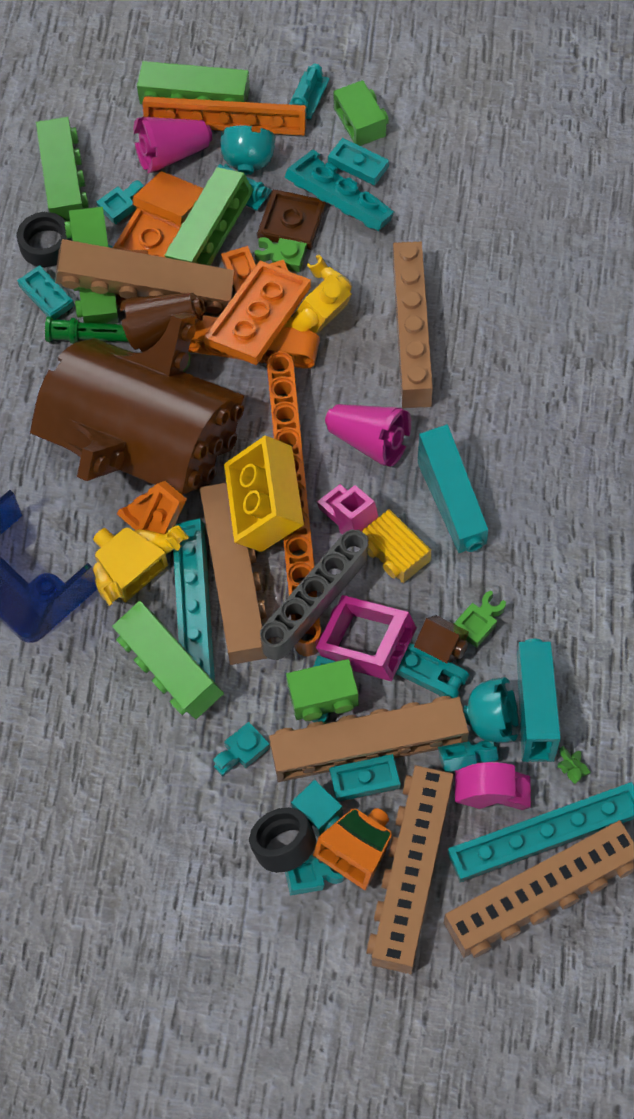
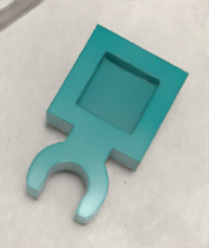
M486 740L474 745L467 741L438 747L439 759L445 772L451 771L455 773L458 769L477 764L480 761L493 762L498 760L497 747H494V743Z
M313 855L301 866L285 872L290 896L321 891L324 888V880L332 884H338L345 879L341 874L334 873L325 863H319L318 859Z

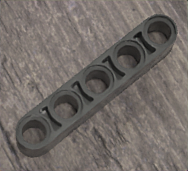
M346 531L260 630V640L263 654L267 658L272 660L284 658L368 560V539L362 531ZM352 546L360 548L357 552H351L347 549ZM331 569H339L342 571L336 575L328 573V571ZM313 591L322 593L319 597H310L308 594ZM292 614H300L303 616L301 619L296 621L288 619V617ZM272 637H280L283 639L278 644H271L268 642V640Z

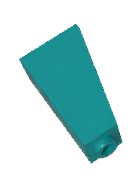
M446 424L420 433L418 466L459 554L464 551H477L487 544L488 527L450 428Z
M536 638L527 639L524 642H519L517 649L522 762H554L560 743V727L551 642H543L541 639Z

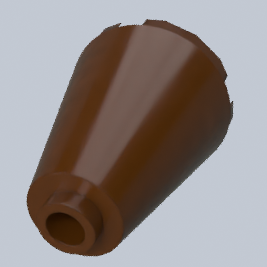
M194 293L131 297L123 300L120 306V311L125 310L126 319L121 320L126 338L134 350L140 349V352L150 349L160 340L168 327L171 315L184 312L196 315L194 324L196 325L202 321L203 314L206 312L202 298L197 297Z

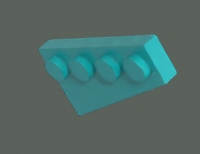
M314 149L287 168L284 178L293 182L298 188L305 189L316 195L319 200L339 208L342 213L360 220L368 228L380 231L392 219L393 210L371 193L359 191L357 182L350 177L345 179L337 174L338 168L331 162L325 164L319 160L320 154Z

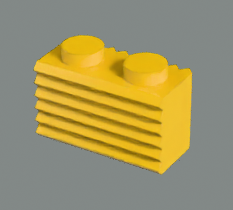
M390 509L362 531L368 539V555L372 558H379L383 563L385 572L393 579L397 577L402 583H405L431 561L432 550Z

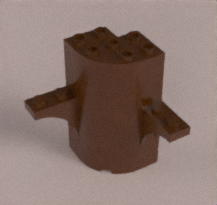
M184 312L171 315L170 322L163 336L153 347L144 352L124 350L96 338L76 342L66 348L57 357L60 363L54 371L48 370L42 382L35 404L30 434L60 445L77 454L81 458L77 477L85 481L121 470L155 485L166 481L183 495L209 485L216 475L215 463L217 456L231 451L237 441V434L235 433L237 424L244 412V406L242 405L244 395L184 372L189 362L188 350L190 341L196 332L194 325L196 315Z

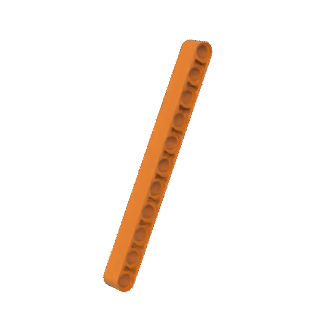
M278 351L271 354L267 359L274 439L293 445L292 450L304 526L283 538L288 593L290 595L299 585L295 580L305 578L314 568L294 364L292 357L288 353ZM280 394H287V396H284V397L278 396V395H280ZM290 419L288 422H282L281 420ZM302 550L305 552L303 555L300 556L292 554L294 551ZM317 591L310 592L308 595L310 597H317ZM292 614L291 620L296 621L301 619L303 616L300 614ZM320 618L305 633L313 635L314 638L309 641L300 639L294 646L298 654L312 656L318 652L316 647L321 637Z

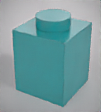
M316 780L312 781L291 801L292 808L298 809L306 815L317 837L343 817V806Z

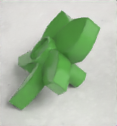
M564 746L559 748L564 760L558 763L557 767L562 769L564 774L567 773L568 778L574 784L581 777L591 773L588 767L581 762V751H576L570 755Z

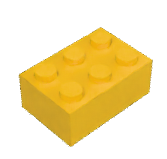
M265 435L224 463L234 543L263 552L304 526L291 445Z

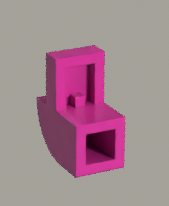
M339 484L317 501L319 509L338 525L342 535L349 530L363 531L364 528H367L369 524H372L378 518L375 501L356 485L347 490Z
M486 762L466 766L455 771V802L477 809L497 803L519 810L530 808V776L516 772L515 765L507 763Z

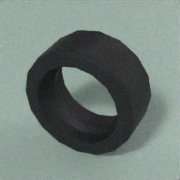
M51 212L34 213L25 218L19 225L16 234L20 252L24 259L34 266L40 265L41 267L57 265L62 239L72 241V238L67 239L65 220L63 217ZM41 231H55L61 235V239L49 248H33L28 243L33 235Z
M287 807L268 812L257 820L251 829L249 843L259 864L268 871L279 873L293 870L306 862L315 850L316 837L306 815L298 809ZM290 830L299 831L296 838L287 846L274 850L266 849L270 841L278 834Z

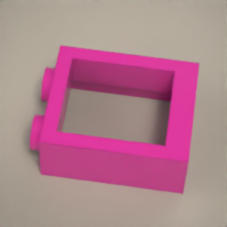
M342 595L338 604L331 611L330 620L324 632L321 633L316 649L321 657L336 662L349 659L352 671L392 682L417 627L407 611ZM353 616L389 625L375 656L339 647Z

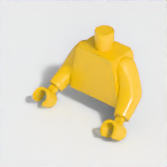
M321 255L315 256L318 261L316 264L310 265L308 263L307 266L315 278L322 277L323 281L302 301L293 317L289 318L284 327L294 328L302 332L309 330L318 334L347 306L352 295L350 292L352 289L351 282L335 269L328 267Z
M180 526L172 527L166 534L141 529L133 531L126 527L114 536L106 528L99 530L93 538V541L100 547L95 553L97 563L93 566V575L102 599L107 602L108 606H111L112 602L119 597L126 603L168 566L166 554L174 549L178 551L181 548L180 543L183 540H188L189 536Z

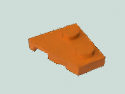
M163 481L154 485L147 493L134 499V502L118 510L117 515L135 530L141 529L166 534L175 526L187 498L169 483Z

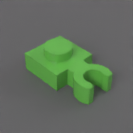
M259 238V247L266 250H255L256 260L265 262L271 259L273 263L284 259L288 270L300 272L307 252V243L279 238L278 244H274L268 238Z
M491 590L484 594L480 608L472 602L454 623L469 631L466 640L476 648L496 627L497 620L493 617L501 615L505 610L506 601L504 600L498 606L489 604V601L493 598Z

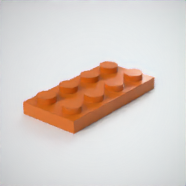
M259 261L204 336V344L257 365L310 290L311 279Z

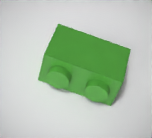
M363 80L333 91L334 110L355 144L362 146L386 137V124L389 123L387 113L384 108L380 109L374 91L368 89Z
M349 659L286 673L287 687L296 720L312 721L320 718L322 714L334 711L338 714L346 713L359 706L358 690Z

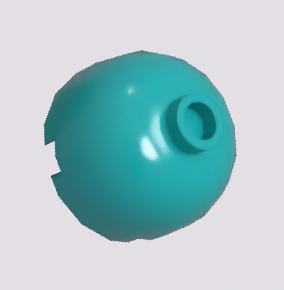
M252 126L227 127L224 129V133L221 132V154L226 163L237 169L238 172L252 175L254 171L260 170L269 164L273 157L276 136L263 128L260 129V133L252 132Z
M506 677L494 678L480 683L471 692L468 705H465L463 708L466 724H471L473 731L478 737L492 743L515 742L518 734L512 735V725L515 727L519 726L518 708L514 691H507L505 684L510 683Z

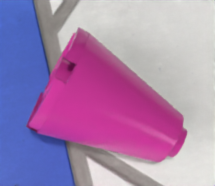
M139 117L134 121V134L139 133V142L135 143V149L144 170L148 169L147 173L156 172L208 148L209 142L213 138L210 126L206 125L203 120Z
M337 404L328 410L325 417V424L331 434L383 466H394L400 460L406 449V446L402 445L404 435L410 437L411 416L408 411L402 408Z

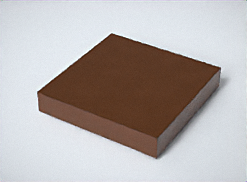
M273 189L257 231L258 239L268 238L278 243L279 238L307 243V249L311 250L326 208V202L314 197Z

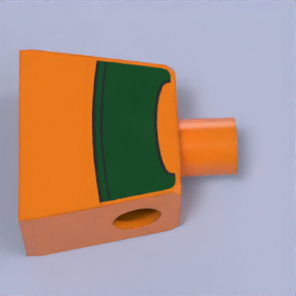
M374 808L368 816L358 809H351L318 837L313 856L363 890H366L387 850L392 836L391 831L385 828L389 822L388 815L379 808Z

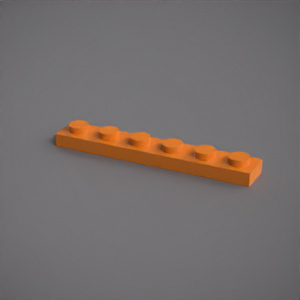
M145 96L143 99V117L203 120L206 125L210 126L211 130L224 131L225 128L231 126H252V132L260 133L261 128L273 134L305 135L306 105Z

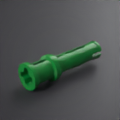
M46 317V342L69 340L70 343L79 342V339L89 340L93 338L101 341L129 342L122 324L83 323L76 318L53 320L52 317Z

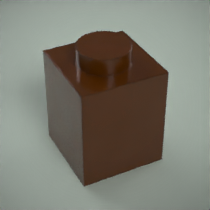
M437 615L425 619L414 647L445 663H450L458 658L461 659L468 647V642L465 640L469 631Z

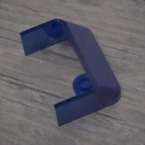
M11 490L0 497V535L23 516L16 497ZM0 556V620L20 640L27 643L39 641L97 590L95 584L96 577L92 566L87 563L65 583L51 573L41 574L28 583Z

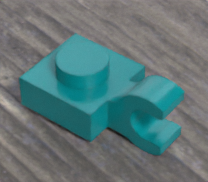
M136 180L124 191L117 186L96 202L97 206L103 207L104 215L116 225L136 210V206L133 205V196L144 185L139 180Z
M247 722L224 741V745L228 750L221 752L213 759L215 763L214 768L221 776L228 773L239 762L246 769L270 749V744L250 722Z

